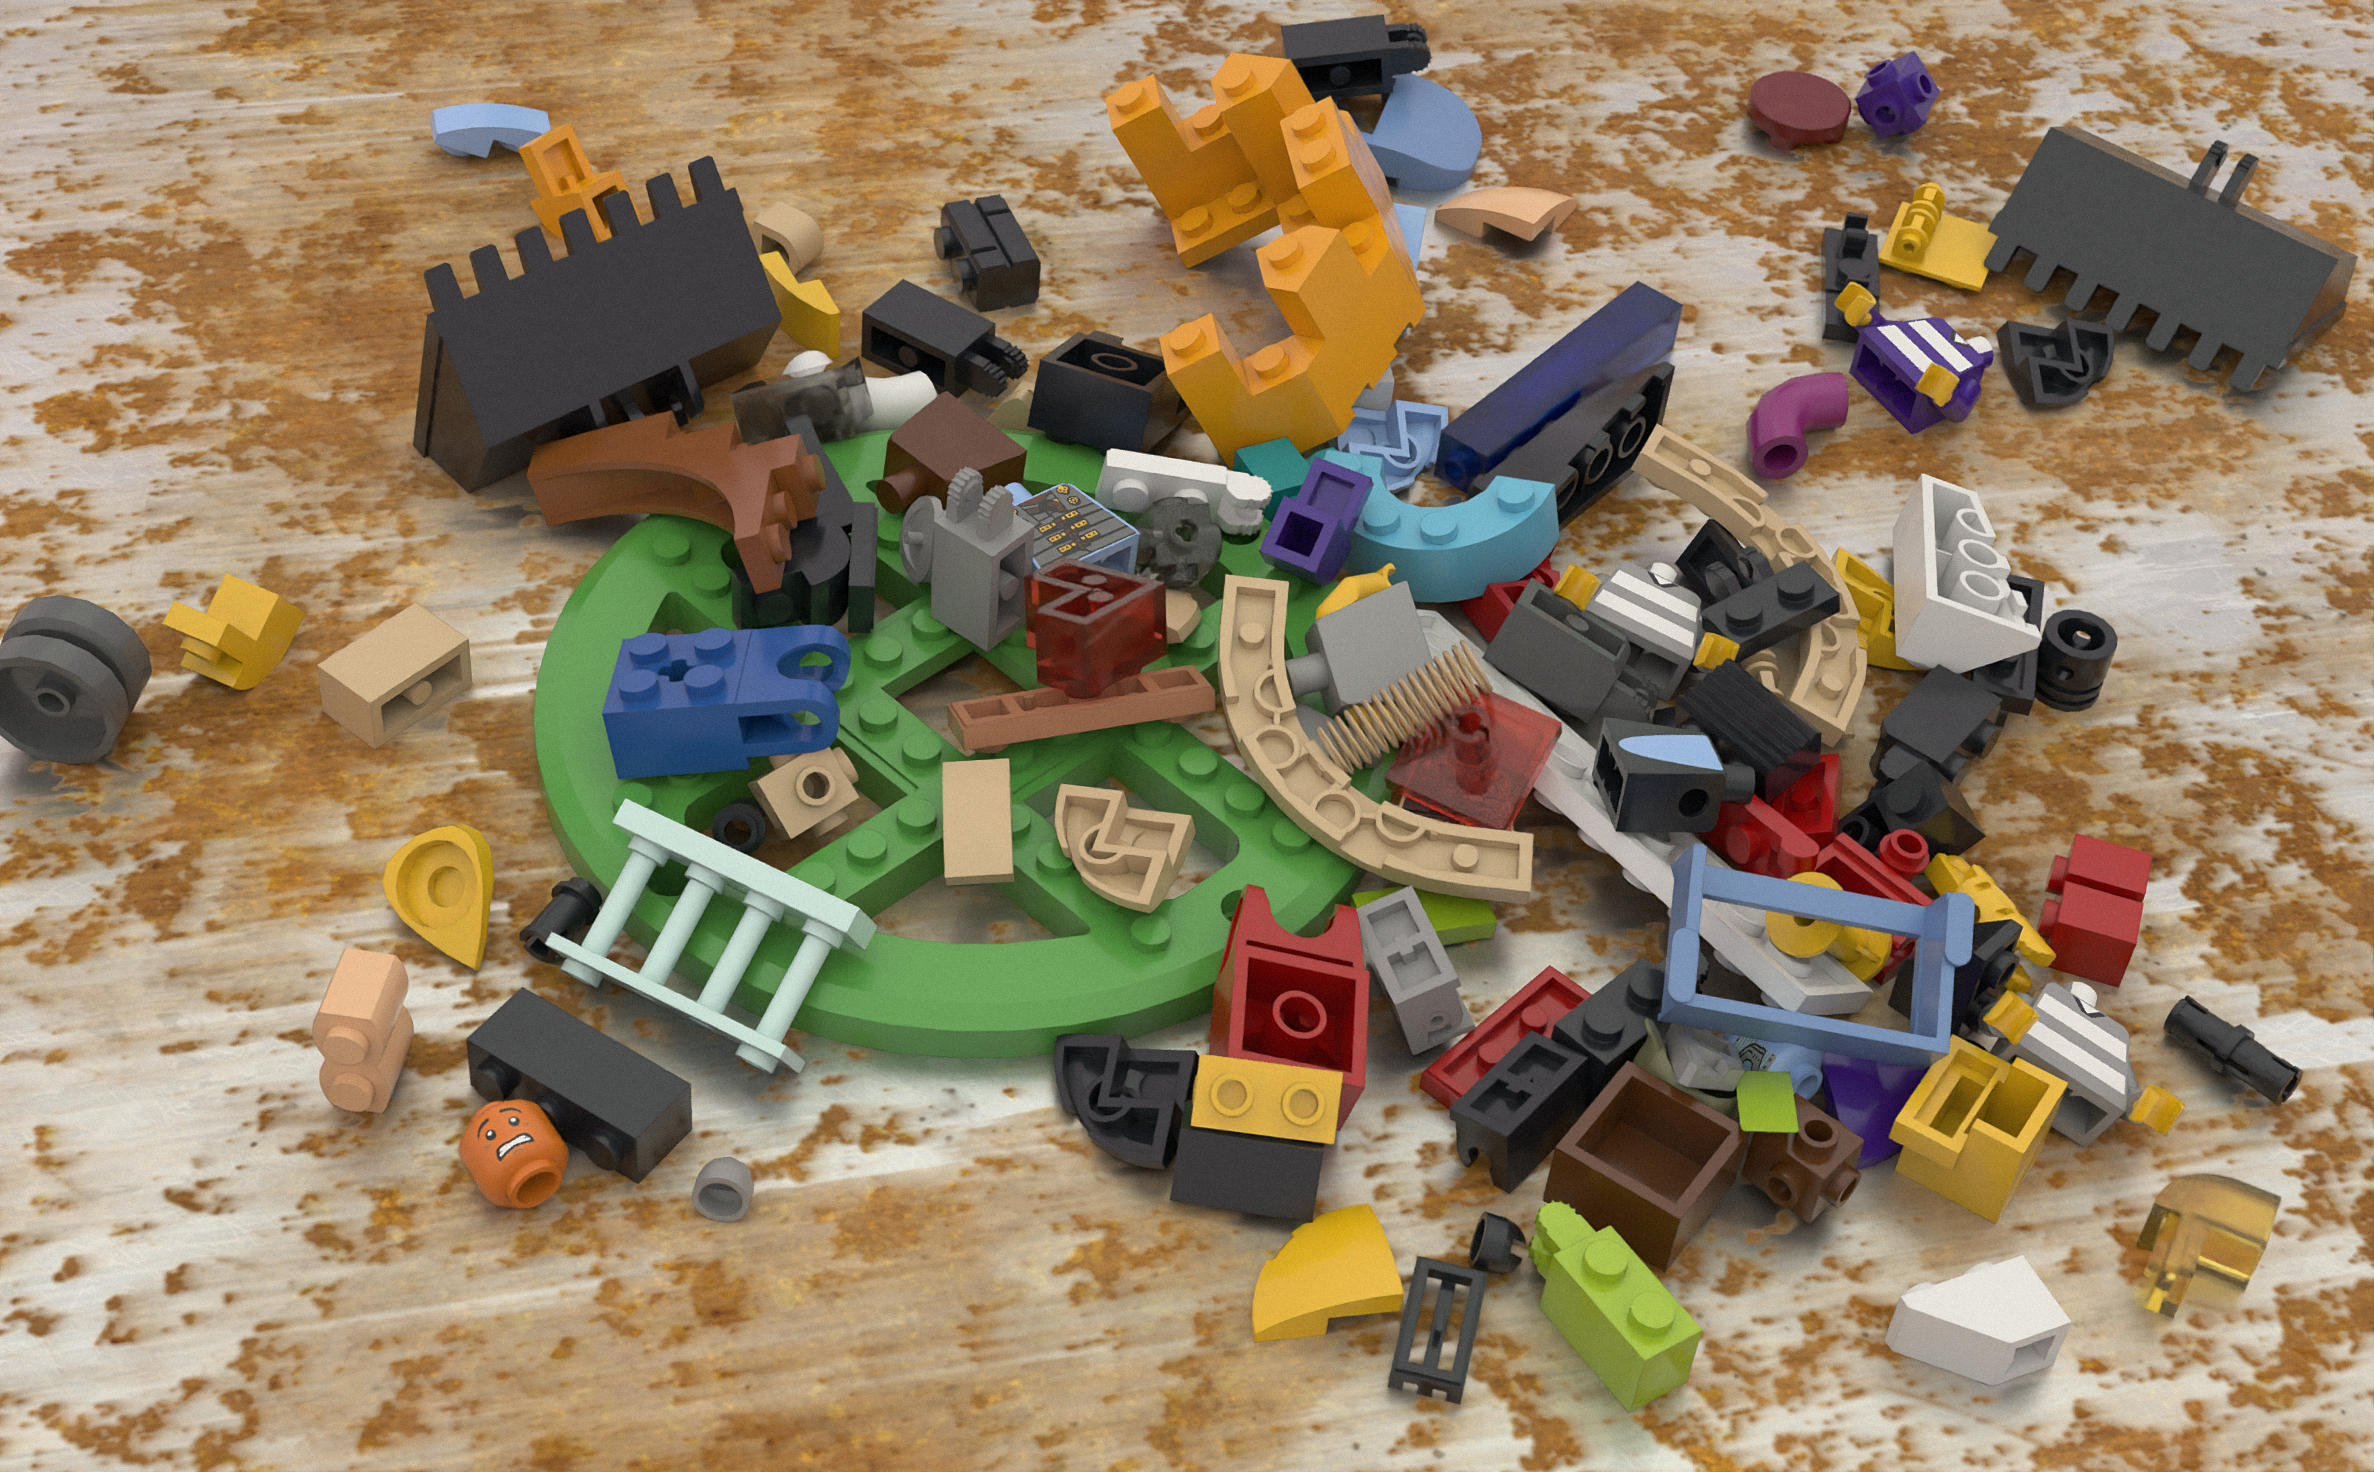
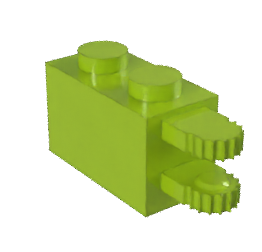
M1554 1200L1549 1204L1545 1202L1543 1207H1539L1534 1222L1536 1224L1535 1231L1538 1232L1536 1235H1532L1528 1246V1258L1532 1259L1531 1264L1537 1265V1271L1546 1280L1539 1308L1629 1413L1686 1383L1703 1329L1611 1225L1595 1232L1581 1215L1575 1213L1576 1209L1569 1207L1570 1204L1566 1205L1562 1201L1554 1202Z

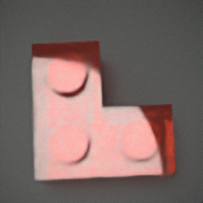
M1062 557L1024 576L1027 648L1036 650L1038 684L1063 690L1066 696L1074 699L1095 698L1101 695L1107 687L1125 677L1139 674L1143 667L1167 654L1165 582L1067 557Z

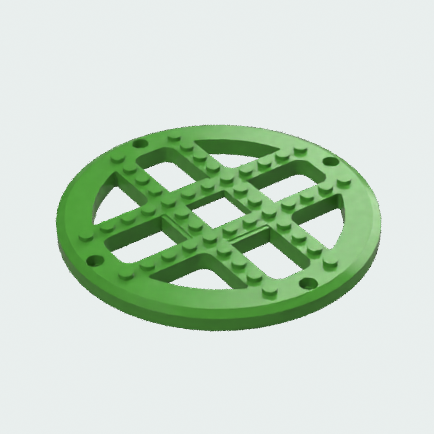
M998 428L1027 450L1022 486L1032 496L1061 483L1074 485L1095 500V490L1105 457L1099 452L1100 448L1080 442L1074 445L1059 444L1047 439L1044 435L1045 433ZM883 429L820 440L819 442L853 501L875 503V507H878L875 592L898 609V611L874 624V628L870 629V634L859 633L847 640L851 649V664L846 682L839 691L833 693L840 710V723L836 738L829 746L831 750L840 747L845 752L859 778V781L852 785L883 809V811L784 873L859 907L872 919L933 878L945 873L943 762L1009 758L1015 882L991 884L1057 938L1006 944H956L908 939L875 932L866 950L843 941L838 950L831 948L790 1025L791 1028L829 1040L887 1052L944 1058H1017L1055 1054L1056 1037L1062 1034L1122 1035L1126 1041L1185 1022L1212 1009L1214 986L1228 930L1239 897L1246 884L1264 888L1273 918L1287 932L1300 937L1313 938L1318 937L1325 930L1327 920L1332 916L1335 904L1346 905L1351 894L1355 892L1366 875L1367 870L1333 853L1304 832L1275 804L1258 783L1180 724L1167 723L1160 720L1011 743L1008 744L1006 749L999 752H975L967 757L894 698L973 650L1026 691L1193 665L1215 689L1216 696L1220 693L1218 639L1226 574L1289 582L1284 635L1285 661L1309 655L1305 643V634L1316 621L1317 607L1338 585L1334 579L1328 585L1321 586L1267 565L1259 552L1271 525V522L1266 518L1263 519L1261 528L1257 530L1256 534L1252 533L1251 536L1245 534L1243 536L1242 533L1237 535L1226 533L1215 522L1213 525L1107 508L1140 533L1135 569L1152 564L1170 566L1218 599L1217 602L1201 611V619L1195 630L1181 643L1143 647L1114 665L1054 620L1068 610H1064L1041 622L1029 610V621L987 652L930 616L932 588L930 582L917 583L909 577L903 566L900 555L899 535L903 518L905 517L902 513H907L909 507L898 514H891L881 506L876 496V484L883 479L887 441L897 429ZM651 513L620 537L591 567L566 602L547 641L537 676L533 721L539 787L550 825L570 866L578 877L587 880L599 891L602 897L601 907L604 905L632 854L627 849L631 838L612 823L625 798L694 831L703 833L713 826L716 815L721 809L729 805L730 802L742 797L756 800L747 784L773 769L768 759L769 756L752 757L750 768L745 770L618 779L602 711L623 639L635 638L645 633H660L665 636L669 629L674 628L679 629L684 634L700 633L710 628H725L729 631L738 630L732 621V569L745 566L732 534L703 520L679 515ZM852 533L846 534V536H847L848 539H849L850 546H851V534H852ZM795 621V622L786 623V624H782V625H778V626H774V627H770V628L802 626V625H800L797 621ZM813 651L807 653L800 660V666L817 665L823 667L829 665L832 660L821 652ZM1321 691L1293 698L1328 716ZM801 710L791 713L795 720L806 725H815L820 722L819 718L809 711ZM1342 719V721L1344 722V724H1345L1347 727L1351 728L1350 725L1348 724L1347 720H1346V719ZM1387 738L1385 739L1390 752L1389 754L1384 752L1383 761L1377 768L1364 769L1363 767L1361 770L1351 763L1354 774H1349V777L1352 778L1351 786L1380 805L1385 800L1391 803L1398 766V748L1393 747ZM1113 776L1157 811L1192 815L1196 830L1194 840L1226 865L1185 894L1174 899L1162 900L1152 913L1132 910L1101 897L1083 883L1081 873L1077 870L1071 858L1065 857L1056 827L1048 822L1046 818L1055 813L1057 795L1061 784L1095 787ZM668 858L664 867L656 865L622 928L634 941L649 952H651L689 882V879L684 876L688 867ZM727 885L721 895L713 894L678 958L673 971L704 989L748 908L742 903L746 894ZM786 913L783 914L780 922L772 920L729 1003L761 1017L764 1016L806 937L801 931L805 922Z

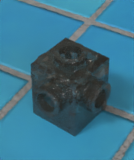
M1184 497L1159 499L1148 507L1133 526L1140 533L1136 557L1139 587L1163 586V588L1174 590L1192 588L1199 584L1200 580L1211 570L1221 556V531L1218 524L1211 521L1209 503L1188 504L1187 498Z

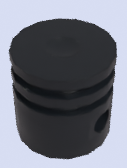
M2062 610L2051 615L2046 621L2041 635L2035 697L2050 708L2065 712H2080L2091 708L2098 700L2104 679L2117 648L2118 638L2114 628L2097 615L2082 610ZM2077 632L2087 633L2090 639L2079 636Z

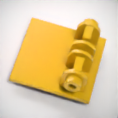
M1931 182L1919 186L1914 193L1911 204L1902 201L1878 256V262L1893 266L1898 271L1904 273H1917L1944 281L1955 288H1967L1981 292L1989 271L1984 265V260L1998 236L1987 231L1989 226L1942 213L1946 202V195L1940 185Z

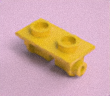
M1200 1054L1197 1076H1195L1192 1094L1191 1126L1334 1145L1343 1072Z

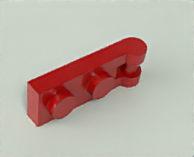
M1755 794L1749 805L1721 803L1716 827L1710 832H1697L1745 872L1784 880L1800 873L1814 871L1820 851L1819 845Z

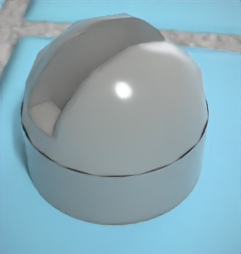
M732 1157L715 1158L705 1164L697 1176L692 1191V1201L696 1209L705 1217L719 1222H731L742 1218L749 1209L754 1193L751 1170L743 1162Z

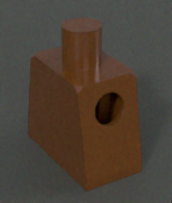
M945 391L891 434L887 441L883 479L876 484V496L881 506L891 514H898L910 507L919 497L926 495L937 497L941 501L944 511L947 507V498L949 496L947 492L949 491L948 486L952 482L951 479L955 477V474L960 469L963 470L965 467H971L983 476L984 496L995 485L1005 487L1015 482L1022 485L1027 450L952 394Z

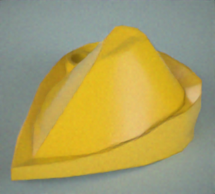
M464 823L444 825L417 835L398 849L387 862L383 876L385 896L402 921L446 955L480 971L487 940L490 905L494 886L492 853L488 842L477 829Z

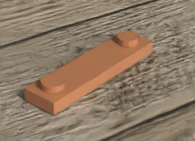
M1193 665L952 702L950 705H947L948 726L964 751L972 750L978 753L999 752L1006 749L1008 744L1154 720L1167 723H1181L1191 720L1197 713L1216 711L1215 689Z

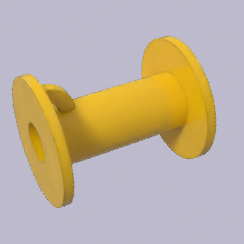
M1817 872L1800 873L1787 879L1789 881L1843 891L1841 886L1832 878ZM1766 911L1765 923L1767 933L1773 944L1782 952L1797 958H1809L1826 951L1863 983L1869 981L1880 972L1890 955L1892 934Z

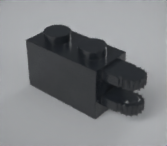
M1384 14L1281 26L1283 59H1291L1314 101H1321L1329 96L1332 99L1393 93V75L1411 74L1412 71L1418 73V71L1428 68V64L1431 63L1430 59L1432 56L1430 48L1426 43L1428 39L1425 29H1422V25L1419 26L1417 23L1411 24V22L1408 25L1405 23L1386 25Z
M902 279L862 311L861 357L900 376L921 371L931 380L938 395L947 391L958 399L970 388L980 394L984 393L986 397L990 396L993 398L995 396L997 398L1007 389L1009 384L1007 382L1008 378L1018 380L1028 371L1027 368L1029 367V360L1026 359V354L1022 352V349H1018L1017 346L1013 347L1010 342L995 336L996 323L907 280Z
M1703 952L1699 953L1695 990L1697 994H1702L1703 991H1700L1699 984L1703 985L1704 980H1707L1710 970V963L1707 962L1708 957H1704ZM1643 956L1554 1024L1551 1035L1552 1040L1589 1056L1590 1105L1628 1060L1632 1063L1635 1055L1645 1043L1648 1037L1644 1023L1645 1019H1652L1662 1038H1664L1671 1023L1658 1021V1014L1662 1009L1666 958L1655 965Z

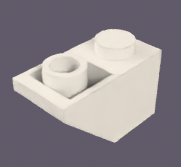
M2021 1255L1995 1265L1993 1262L1979 1263L1967 1270L1962 1276L1935 1285L1931 1282H1924L1913 1286L1900 1296L1897 1301L1896 1309L1884 1340L1894 1352L1975 1381L1995 1386L2052 1366L2072 1322L2025 1257Z

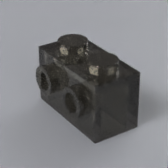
M859 356L751 382L729 394L743 443L750 441L753 445L789 436L784 426V419L802 413L808 415L816 435L821 434L823 443L835 442L856 435V425H859L874 414Z

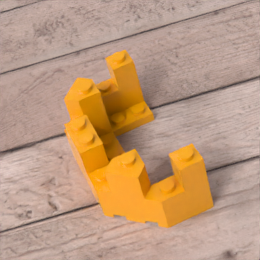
M1231 52L1211 80L1216 104L1204 106L1194 115L1184 120L1180 118L1154 74L1138 82H1130L1123 85L1116 93L1106 97L1105 101L1112 131L1170 220L1178 255L1187 269L1281 224L1283 235L1255 251L1264 285L1295 335L1276 344L1268 345L1257 353L1241 359L1211 312L1193 322L1182 324L1174 331L1159 338L1167 376L1229 469L1233 471L1235 450L1288 437L1301 454L1343 434L1356 416L1352 409L1354 402L1364 388L1374 389L1398 354L1393 345L1405 327L1414 329L1427 310L1384 173L1350 113L1339 110L1331 96L1315 103L1291 59Z

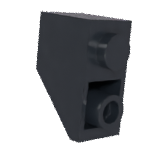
M1925 760L1919 762L1839 820L1838 835L1844 832L1878 859L1880 858L1878 855V845L1883 837L1899 829L1912 830L1925 839L1928 845L1929 863L1938 853H1943L1946 856H1959L1986 837L1962 792Z
M2013 919L1974 923L1971 959L1965 965L1955 967L1950 1037L1953 1034L1959 1038H1966L1973 1031L1978 1035L1983 1034L1978 1023L1979 1014L1988 1004L1999 1000L1997 996L2000 989L2011 978L2020 961V958L2014 954L2023 926ZM1915 950L1902 960L1887 1004L1909 1020L1911 1017Z

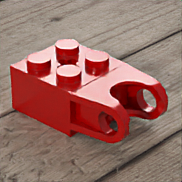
M1246 884L1239 897L1230 923L1213 994L1209 1055L1343 1072L1336 1131L1342 1129L1365 1088L1370 971L1364 969L1359 918L1354 907L1335 904L1333 914L1327 920L1323 935L1313 938L1300 937L1287 932L1275 921L1263 887Z

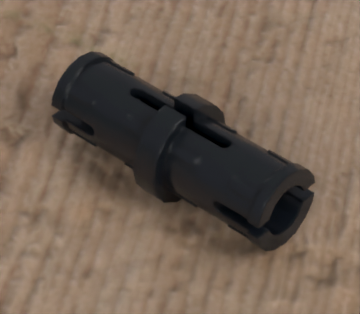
M2189 995L2185 996V999L2182 998L2178 1001L2165 1020L2164 1031L2187 1043L2211 1060L2212 1069L2223 1076L2232 1074L2237 1079L2242 1080L2257 1090L2258 1093L2269 1099L2276 1106H2280L2282 1102L2287 1101L2301 1081L2303 1071L2255 1041L2254 1032L2242 1024L2234 1027L2211 1013Z

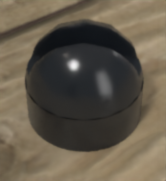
M1484 1212L1476 1225L1468 1258L1469 1267L1490 1274L1503 1275L1512 1272L1522 1263L1523 1258L1510 1253L1512 1245L1526 1246V1238L1523 1231L1516 1223L1506 1217Z

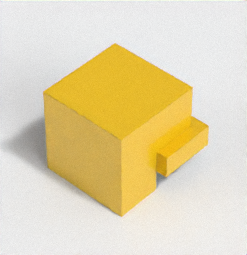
M1952 1034L1950 1037L1949 1054L1932 1064L1894 1121L1889 1139L1903 1145L1895 1171L1996 1224L2040 1155L2068 1083L2018 1057L2013 1064H2010Z

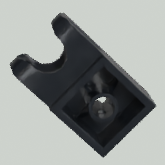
M1094 330L1089 335L1080 332L1076 333L1040 359L1027 426L1044 431L1047 439L1059 444L1074 445L1080 442L1100 448L1099 452L1104 457L1110 448L1145 454L1191 413V410L1167 376L1163 356L1122 345L1124 338Z

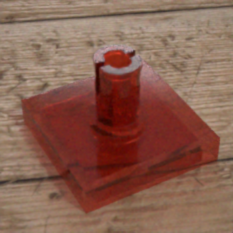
M1459 677L1471 703L1466 704L1451 682L1450 684L1461 703V706L1456 709L1442 689L1453 711L1452 716L1445 712L1435 696L1434 698L1444 716L1443 721H1440L1426 703L1435 725L1434 727L1430 726L1422 714H1420L1426 730L1422 732L1414 724L1417 736L1412 737L1409 733L1407 743L1404 742L1384 777L1386 788L1468 826L1509 831L1562 734V723L1494 692L1489 691L1488 694H1485L1476 684L1474 685L1480 698L1479 700L1475 699Z

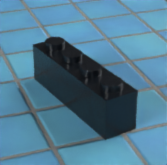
M1665 361L1611 379L1592 394L1581 396L1573 408L1556 421L1550 420L1547 422L1540 433L1524 446L1513 448L1502 463L1488 473L1483 472L1479 474L1468 489L1466 501L1485 491L1497 475L1555 484L1560 532L1635 472L1631 468L1657 424L1662 426L1675 366Z

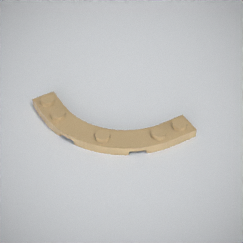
M1657 424L1631 470L1645 477L1656 488L1668 490L1697 507L1704 515L1720 523L1746 547L1750 545L1755 549L1757 548L1758 552H1761L1768 559L1774 574L1805 560L1840 594V612L1798 632L1800 644L1799 669L1785 701L1788 706L1822 732L1821 742L1834 748L1847 728L1866 678L1867 650L1861 649L1855 629L1861 619L1850 591L1832 561L1801 523L1787 524L1764 503L1769 495L1766 491L1709 452Z
M1226 574L1218 639V678L1221 700L1229 729L1243 759L1258 783L1275 804L1304 832L1327 849L1356 866L1383 878L1407 886L1412 885L1414 888L1428 892L1527 905L1531 893L1533 834L1470 827L1437 821L1414 814L1386 800L1380 805L1352 787V778L1329 758L1315 739L1309 740L1296 716L1297 707L1287 680L1284 659V635L1289 582Z

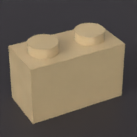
M417 602L392 618L386 619L378 627L342 650L334 652L328 659L317 665L323 712L375 750L473 685L469 638Z

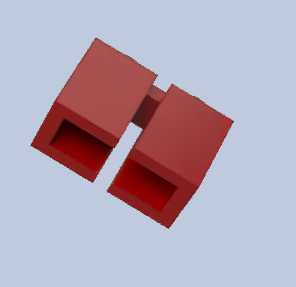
M2076 833L2067 858L2059 855L2054 856L2047 877L2045 892L2055 894V900L2046 898L2036 928L2038 934L2046 939V943L2056 954V958L2048 968L2119 988L2137 944L2144 906L2142 902L2146 894L2152 854Z

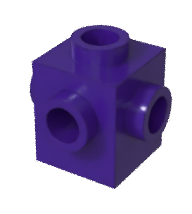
M1914 50L1895 60H1885L1872 67L1865 74L1864 78L1866 81L1854 100L1858 104V110L1864 122L1871 125L1879 139L1882 140L1898 132L1902 136H1906L1922 127L1928 120L1926 115L1939 95L1940 90Z

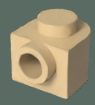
M780 200L767 211L760 212L754 219L750 229V235L758 255L779 251L793 276L820 255L823 250V235L816 221L806 213Z

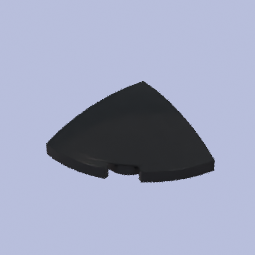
M2066 318L2055 329L2007 321L1996 331L1999 349L2008 376L2021 399L2030 408L2057 409L2083 400L2089 394L2088 389L2093 383H2100L2106 377L2113 360L2114 330L2113 326Z
M1062 1034L1057 1036L1054 1067L1060 1096L1069 1113L1078 1115L1084 1126L1089 1130L1088 1136L1092 1142L1102 1150L1123 1161L1147 1168L1166 1170L1178 1148L1186 1100H1192L1195 1076H1197L1199 1055L1196 1050L1130 1049L1122 1035Z

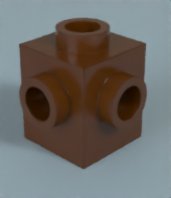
M1795 1093L1794 1100L1799 1131L1797 1133L1754 1131L1741 1175L1766 1192L1774 1202L1787 1207L1810 1224L1829 1204L1836 1208L1841 1207L1857 1188L1862 1174L1855 1168L1865 1140L1850 1131L1841 1121L1830 1117Z

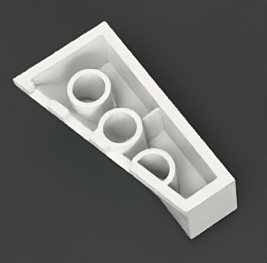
M1921 473L1893 527L1896 656L1904 658L1911 665L1923 670H1932L1940 664L1956 674H1960L2037 649L2042 640L2041 634L2036 625L2025 623L2023 615L2028 608L2022 592L2011 590L2006 579L2011 572V568L2006 557L1999 555L1991 547L1996 539V535L1977 493Z

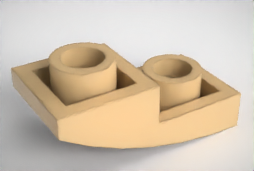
M1009 758L943 762V839L947 886L1015 882Z

